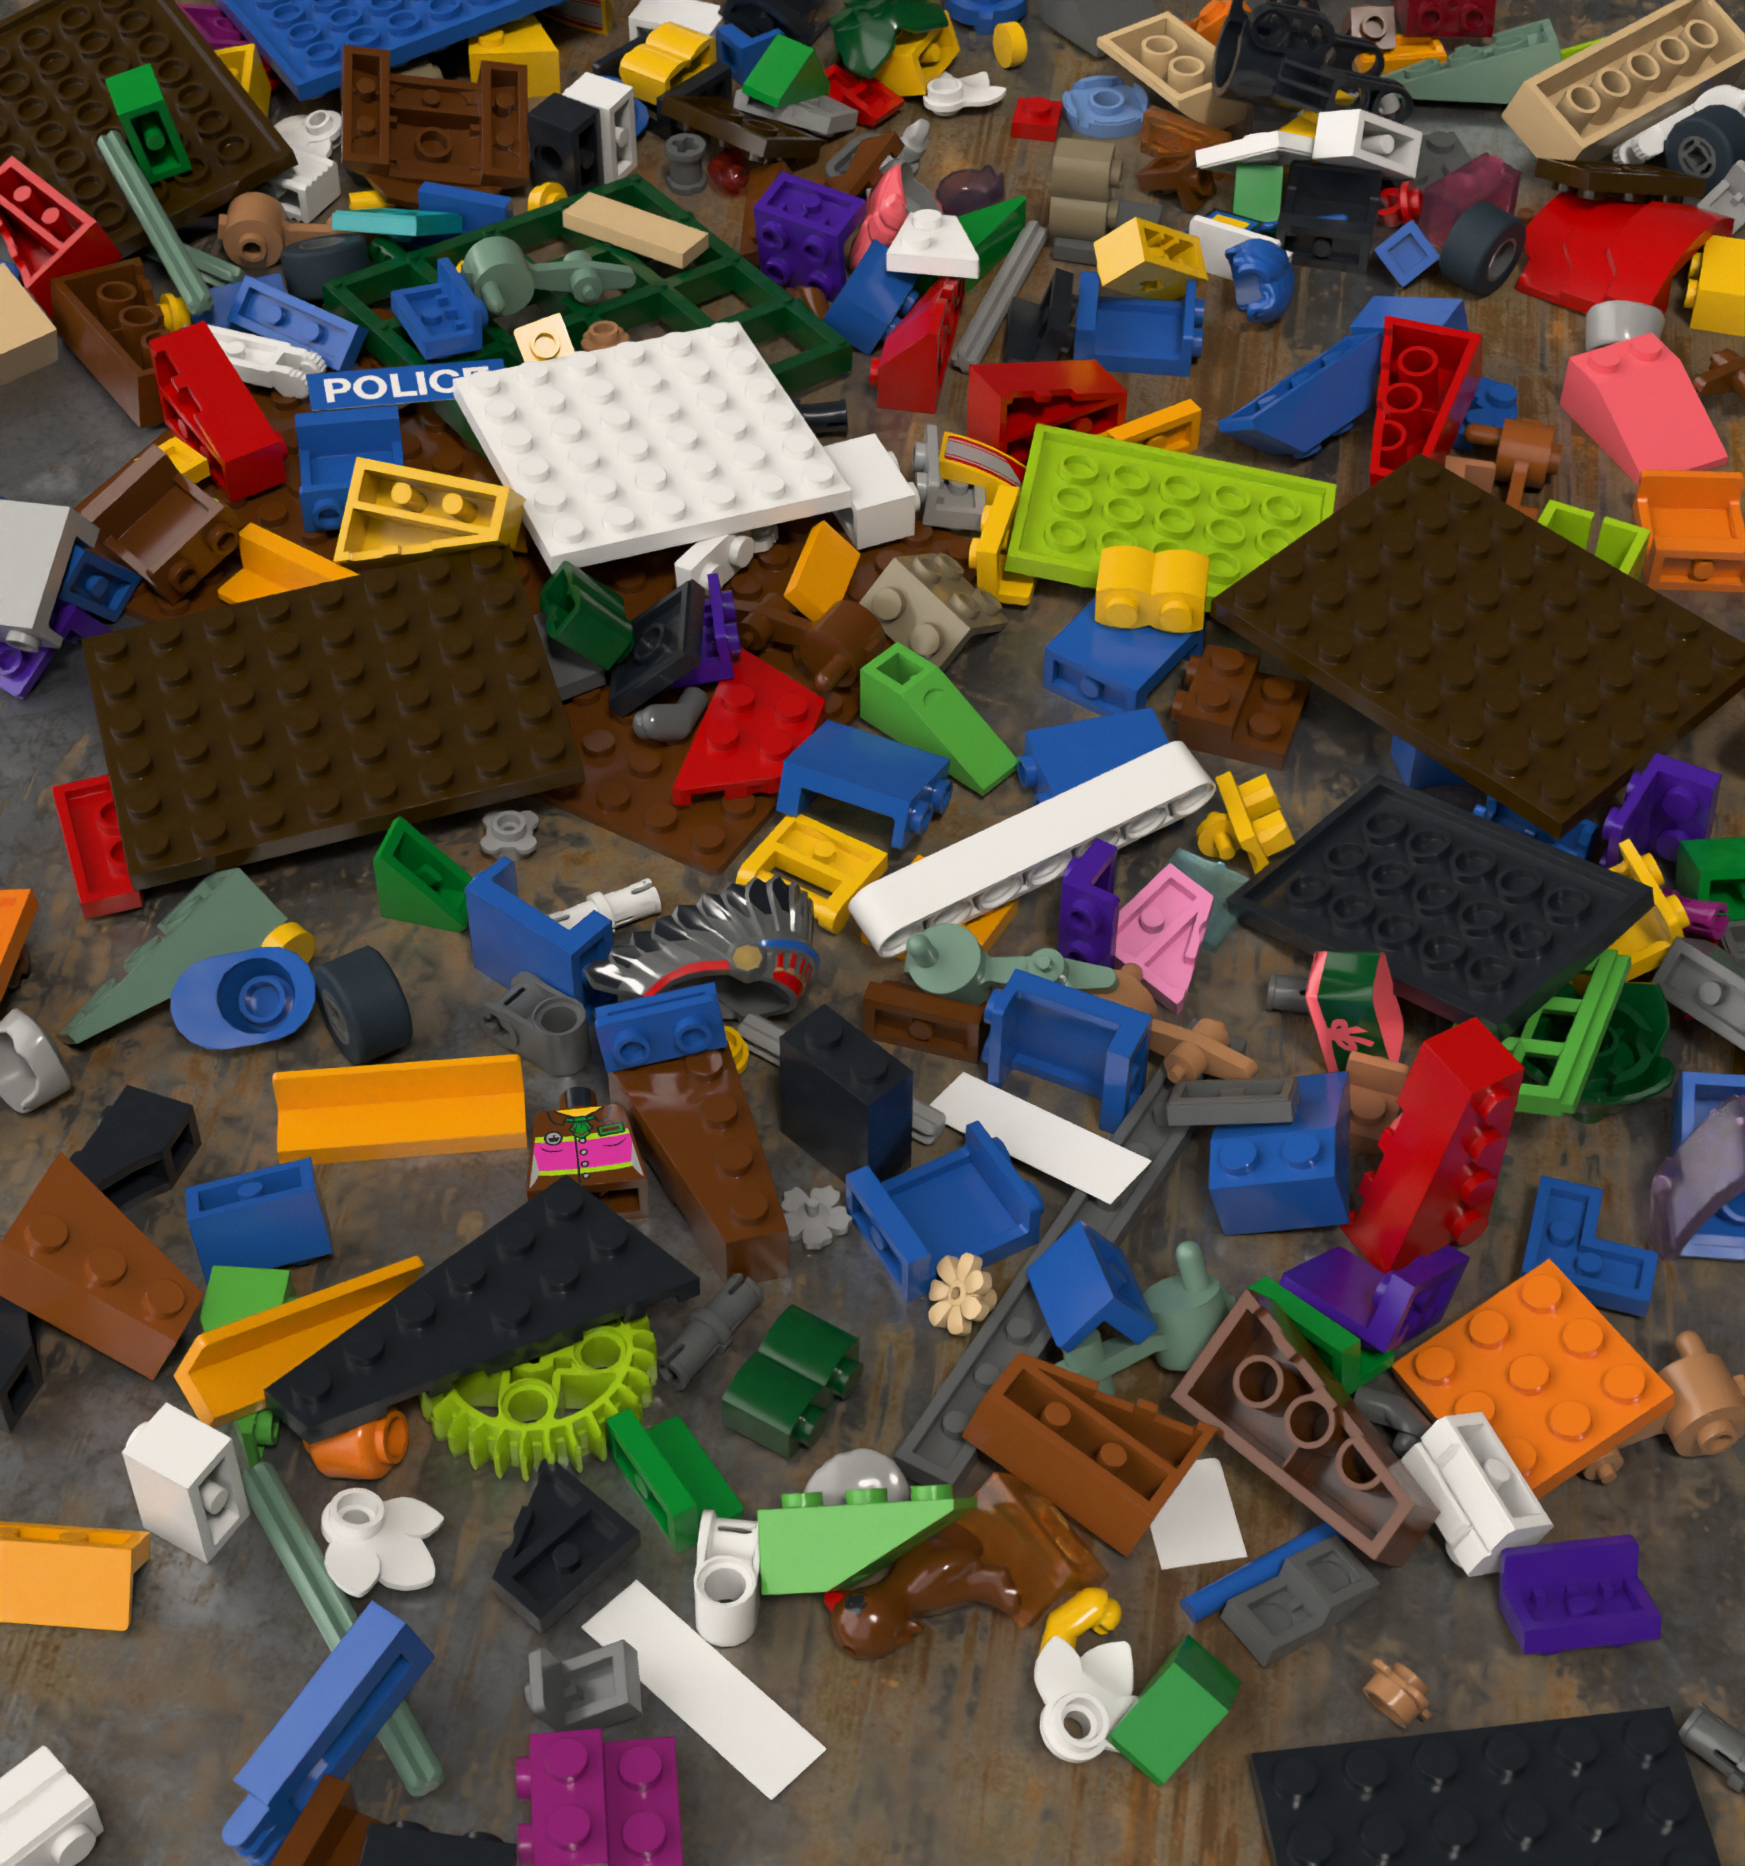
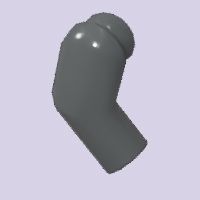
M688 687L684 690L676 704H654L638 711L633 718V730L643 740H682L691 733L708 705V696L697 687Z
M1367 1385L1359 1387L1356 1391L1353 1401L1370 1422L1398 1431L1392 1447L1394 1453L1403 1457L1414 1444L1421 1442V1437L1432 1426L1431 1422L1413 1402L1404 1397Z

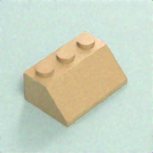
M1169 11L1097 38V47L1210 134L1246 120L1247 103L1219 98L1214 95L1212 68L1216 47Z

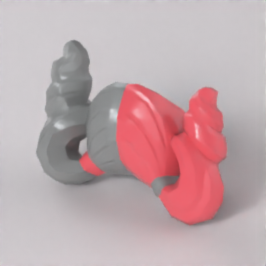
M918 119L906 128L903 136L900 137L905 145L903 151L897 158H892L891 155H888L879 167L883 176L873 188L866 189L867 215L864 217V222L858 234L852 241L849 253V267L852 272L874 239L888 248L891 246L910 212L915 213L923 209H933L943 215L942 205L932 195V192L915 178L920 168V159L925 154L930 143L927 134L930 128L929 121Z

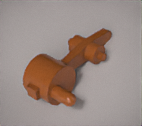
M1505 418L1503 428L1477 423L1466 426L1463 434L1467 442L1499 448L1494 481L1510 484L1505 503L1538 522L1539 508L1523 506L1521 501L1524 487L1543 490L1546 473L1557 475L1563 445L1553 443L1556 427L1540 424L1541 421L1522 418V420Z

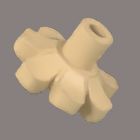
M970 1253L963 1254L960 1259L946 1255L938 1262L936 1269L943 1281L933 1280L929 1291V1299L937 1301L928 1311L929 1320L934 1327L948 1328V1331L953 1335L966 1336L971 1333L972 1320L981 1322L988 1313L994 1310L997 1304V1293L992 1289L991 1274L981 1271L983 1263L981 1257Z

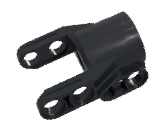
M1232 0L1229 14L1223 23L1217 40L1213 58L1212 88L1215 96L1296 113L1303 109L1318 114L1319 112L1362 109L1399 124H1403L1408 120L1413 111V100L1407 89L1394 79L1379 77L1385 65V59L1379 47L1368 39L1335 33L1334 26L1323 12H1320L1317 0H1280V2H1277V0H1266V3L1258 5L1251 12L1243 9V0ZM1299 1H1302L1305 7L1298 6ZM1333 46V55L1330 58V60L1326 62V53L1330 51ZM1363 52L1373 53L1375 55V63L1370 70L1364 73L1353 71L1352 63L1356 56ZM1347 84L1358 86L1359 95L1352 104L1341 106L1335 102L1336 94L1342 86ZM1390 93L1400 94L1402 96V104L1398 110L1391 114L1379 112V103L1385 95Z

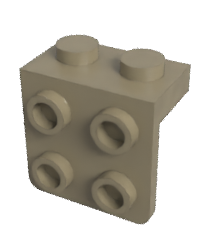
M929 553L894 557L859 602L860 605L874 614L882 625L884 632L895 643H901L939 667L942 672L946 670L972 635L1002 631L1009 622L1000 612L1002 608L1000 602L988 591L982 588L975 589L962 576L964 574L962 566L944 553H939L938 555Z

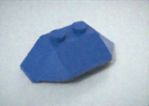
M1382 332L1345 336L1335 343L1334 346L1227 418L1225 417L1219 421L1217 425L1220 432L1269 455L1292 454L1293 458L1299 459L1316 453L1322 448L1320 442L1329 436H1335L1351 429L1354 426L1352 420L1370 408L1381 360L1384 340Z

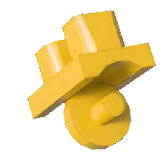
M1231 771L1215 777L1228 813L1213 811L1207 815L1206 819L1201 822L1196 830L1195 836L1198 847L1204 855L1223 860L1233 858L1236 851L1242 848V850L1247 851L1256 875L1270 863L1268 856L1296 845L1290 828L1280 810L1282 807L1266 773L1239 786Z

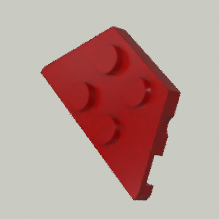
M741 648V655L732 656L735 678L719 681L672 788L673 805H691V795L723 790L725 800L744 798L759 792L768 794L779 793L784 760L823 724L826 716V700L744 648Z

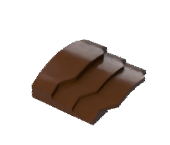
M343 45L340 83L341 166L363 175L386 203L419 209L417 191L424 181L496 195L504 189L528 184L529 144L526 127L528 113L527 65L482 60L477 83L391 74L390 50Z

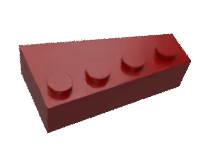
M1385 315L1380 381L1377 391L1376 421L1374 423L1369 473L1370 487L1418 453L1444 467L1445 457L1450 454L1482 377V334Z
M1476 1016L1423 1041L1396 1102L1404 1112L1389 1127L1384 1128L1377 1144L1384 1153L1383 1159L1377 1172L1372 1170L1364 1173L1357 1192L1364 1199L1359 1212L1356 1210L1350 1211L1349 1224H1342L1340 1227L1369 1263L1385 1274L1391 1270L1399 1271L1410 1265L1418 1256L1422 1255L1425 1257L1448 1244L1451 1246L1470 1244L1479 1238L1488 1226V1218L1494 1193L1498 1186V1177L1504 1152L1508 1145L1507 1140L1514 1111L1518 1104V1095L1525 1068Z

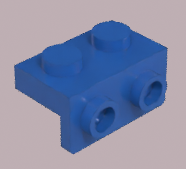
M448 257L437 259L438 283L391 291V309L425 360L433 358L447 359L454 354L482 349V329L488 326V313L485 303L481 298H476L469 288L465 274L459 273Z
M715 982L595 1008V1030L607 1073L728 1047Z

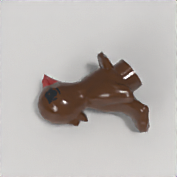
M955 1522L898 1558L888 1576L879 1582L854 1590L824 1592V1604L832 1613L831 1627L838 1646L850 1656L858 1659H881L892 1654L900 1646L912 1644V1635L921 1634L925 1629L918 1622L913 1621L915 1616L942 1615L976 1602L987 1603L1012 1616L1020 1614L1022 1600L1014 1584L1009 1566L1004 1564H982L980 1557L984 1552L981 1541L970 1530Z

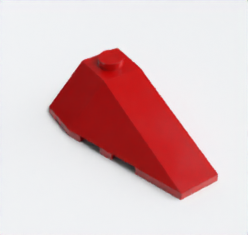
M940 276L887 336L881 358L873 357L870 368L869 384L870 387H877V408L936 414L966 298V278Z

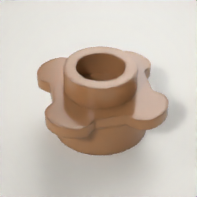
M1374 1658L1370 1662V1666L1376 1673L1362 1689L1369 1701L1388 1719L1402 1728H1407L1416 1716L1427 1722L1431 1714L1426 1709L1429 1702L1424 1696L1429 1690L1424 1682L1400 1662H1395L1390 1668L1381 1660Z

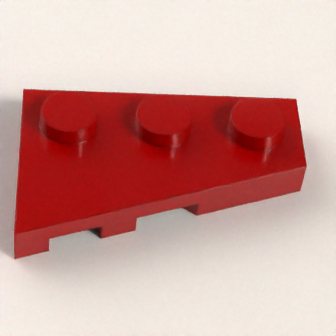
M109 775L51 787L84 920L142 907L145 889L134 891L129 877Z

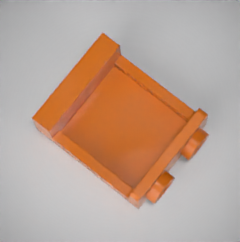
M1644 469L1640 472L1632 511L1635 525L1651 530L1643 562L1646 586L1653 590L1745 593V526L1740 507V499L1745 484L1743 473Z

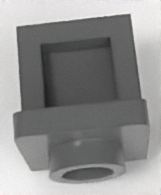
M624 1639L563 1662L544 1647L529 1651L530 1679L525 1683L527 1704L537 1719L545 1722L556 1732L605 1728L642 1714L638 1653Z

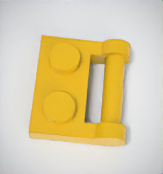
M787 814L742 864L736 877V884L746 885L754 877L767 882L775 875L770 872L774 867H777L821 887L833 894L826 899L803 887L800 888L802 891L808 892V897L814 902V918L818 920V926L833 934H838L849 919L850 912L848 906L852 898L861 889L879 880L887 871L888 853L802 814L798 817ZM781 878L787 885H790L792 883Z

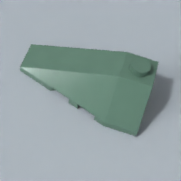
M1550 18L1493 34V44L1485 47H1472L1466 44L1455 48V52L1450 54L1448 60L1442 63L1434 58L1425 59L1379 77L1394 79L1401 83L1407 89L1412 99L1509 104L1524 81L1562 61L1557 36ZM1394 93L1397 98H1402L1400 94Z
M240 868L209 873L157 925L165 935L162 938L159 936L153 937L143 946L136 948L124 961L123 969L128 975L121 982L114 977L102 985L56 1036L64 1044H78L171 998V992L179 976L193 963L212 956L259 948L265 938L288 918Z

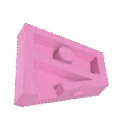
M1169 863L1119 911L1114 967L1120 970L1127 963L1138 964L1143 971V978L1140 983L1145 986L1153 998L1177 1016L1183 1010L1213 910L1214 896Z

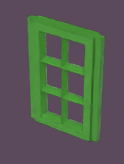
M1606 949L1579 973L1591 975L1582 999L1552 997L1525 1022L1519 1038L1508 1037L1502 1042L1503 1046L1520 1063H1522L1524 1056L1557 1060L1547 1086L1521 1083L1515 1111L1563 1117L1564 1113H1575L1631 968V956L1619 955L1618 950ZM1541 1013L1574 1016L1564 1043L1531 1039Z

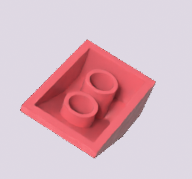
M1652 332L1569 357L1559 405L1636 485H1638L1640 472L1644 469L1708 471L1727 464L1728 455L1681 360Z

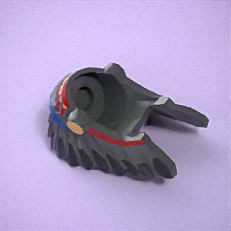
M776 875L767 882H763L757 877L751 879L746 885L728 882L719 894L703 892L696 905H678L672 915L656 918L651 931L633 932L630 944L613 947L608 959L595 960L584 970V974L593 989L621 995L620 1002L715 982L723 1019H736L741 1023L750 1013H755L765 1019L769 1016L784 1014L796 1007L808 983L815 977L819 968V955L812 947L814 902L808 897V892L801 890L798 882H792L790 885H787L780 876ZM595 1012V1013L592 1014L594 1020H596V1012Z

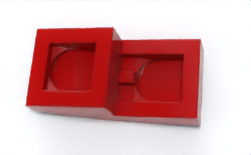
M835 63L824 70L831 85L829 94L826 96L859 111L856 122L858 124L876 126L904 105V99L875 77L872 79L866 78L859 82Z

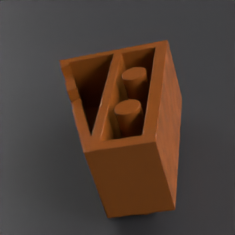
M61 1151L0 1242V1296L152 1381L205 1295Z
M1019 1352L985 1394L962 1437L1128 1558L1218 1428L1198 1421L1195 1427L1158 1414L1159 1405L1138 1398L1136 1403L1132 1404L1097 1390L1099 1382Z

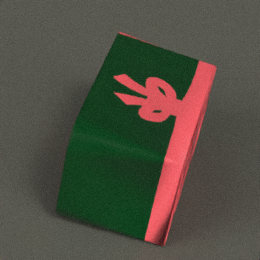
M1383 951L1315 952L1306 989V1002L1314 1029L1318 1035L1317 1038L1328 1073L1346 1071L1349 1055L1353 1051L1399 1062L1404 1037V1024L1397 995L1393 994V982L1385 953Z

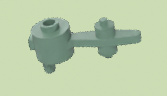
M501 236L488 237L474 244L467 252L464 263H461L460 273L465 274L469 288L476 298H481L484 301L487 313L495 316H507L522 310L533 297L534 289L573 292L574 297L579 302L591 303L597 300L603 291L630 288L636 283V276L630 266L592 261L591 256L582 250L568 253L562 262L532 264L525 259L520 246L516 242Z
M953 923L934 925L922 933L911 935L906 943L907 954L903 972L909 980H914L924 994L980 1006L987 999L993 986L1004 988L1015 968L1089 994L1113 993L1119 987V978L1112 968L1063 958L1057 950L1052 948L1039 949L1031 956L991 957L984 951L975 936L968 929Z
M1193 1241L1182 1242L1176 1250V1258L1181 1274L1155 1283L1143 1294L1158 1327L1146 1340L1138 1345L1124 1334L1102 1342L1100 1332L1095 1329L1071 1352L1066 1353L1062 1350L1064 1359L1054 1365L1099 1382L1097 1390L1112 1396L1116 1393L1112 1375L1155 1353L1158 1364L1163 1368L1174 1371H1188L1236 1304L1235 1297L1223 1287L1221 1288L1220 1281L1215 1276L1208 1274L1200 1246Z

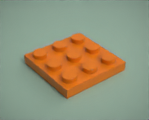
M1550 1258L1394 1362L1391 1366L1394 1378L1433 1424L1444 1416L1483 1412L1538 1500L1676 1406L1674 1391Z

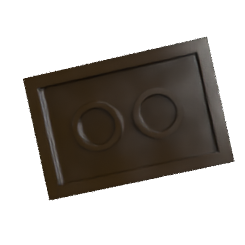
M664 95L660 114L677 120L676 127L678 129L694 134H702V132L711 135L710 142L720 147L729 149L739 147L745 150L744 157L749 160L770 164L772 158L787 163L797 164L800 158L819 157L822 139L780 121L733 108L734 102L724 97Z
M1538 158L1535 170V177L1552 181V190L1578 193V197L1592 200H1606V195H1617L1616 199L1630 202H1645V197H1655L1657 202L1683 204L1684 197L1703 198L1707 180L1706 178L1650 164Z

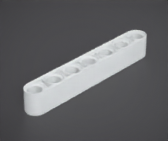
M1182 741L1170 742L872 882L852 898L848 906L849 912L880 957L891 958L907 951V940L913 934L922 933L926 929L942 923L962 925L1063 876L1072 858L1075 856L1082 857L1096 838L1116 846L1118 850L1196 812L1213 797L1216 791V784Z

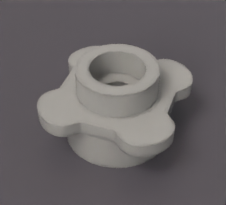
M513 810L488 812L483 817V826L487 830L486 836L480 840L481 849L485 853L491 854L497 860L503 856L514 862L527 858L537 847V840L533 836V830L539 825L537 814L528 810L520 813Z

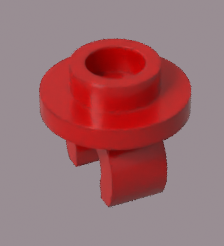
M1412 181L1402 182L1400 189L1388 188L1380 192L1385 208H1388L1378 210V216L1383 227H1395L1403 221L1407 224L1410 220H1413L1418 226L1419 217L1425 216L1426 202L1423 190L1416 189Z

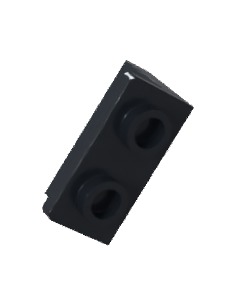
M1056 268L1040 305L1018 297L1012 298L1008 311L1003 353L1004 363L1056 361L1060 352L1068 353L1076 331V325L1071 324L1079 300L1078 295L1072 294L1074 273Z

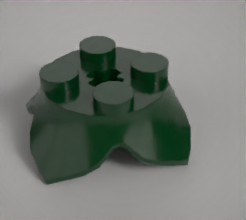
M843 0L846 8L829 20L834 36V51L831 64L835 63L841 68L843 61L851 72L872 79L891 57L895 50L896 36L902 30L908 31L912 35L913 33H925L945 28L949 25L947 16L941 6L933 0Z
M1570 983L1553 996L1582 999ZM1624 983L1574 1114H1571L1577 1121L1585 1124L1598 1123L1605 1115L1615 1114L1632 1106L1635 1102L1658 1095L1672 1085L1676 1069L1669 1058L1661 1057V1050L1669 1034L1670 1013L1660 983ZM1541 1013L1531 1039L1564 1043L1574 1016ZM1525 1022L1517 1029L1519 1037ZM1524 1056L1521 1063L1525 1068L1524 1077L1530 1084L1547 1086L1557 1060Z

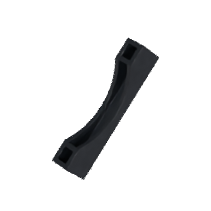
M126 1085L114 1104L107 1106L102 1111L96 1125V1130L83 1149L76 1151L69 1160L124 1214L138 1204L172 1190L202 1145L193 1105ZM0 1296V1431L10 1434L44 1383L39 1357L43 1319Z

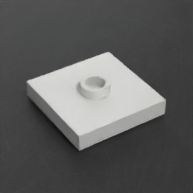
M1279 130L1250 134L1240 140L1196 150V163L1200 169L1230 175L1235 174L1237 163L1285 167L1289 166L1293 160H1314L1312 159L1315 138Z

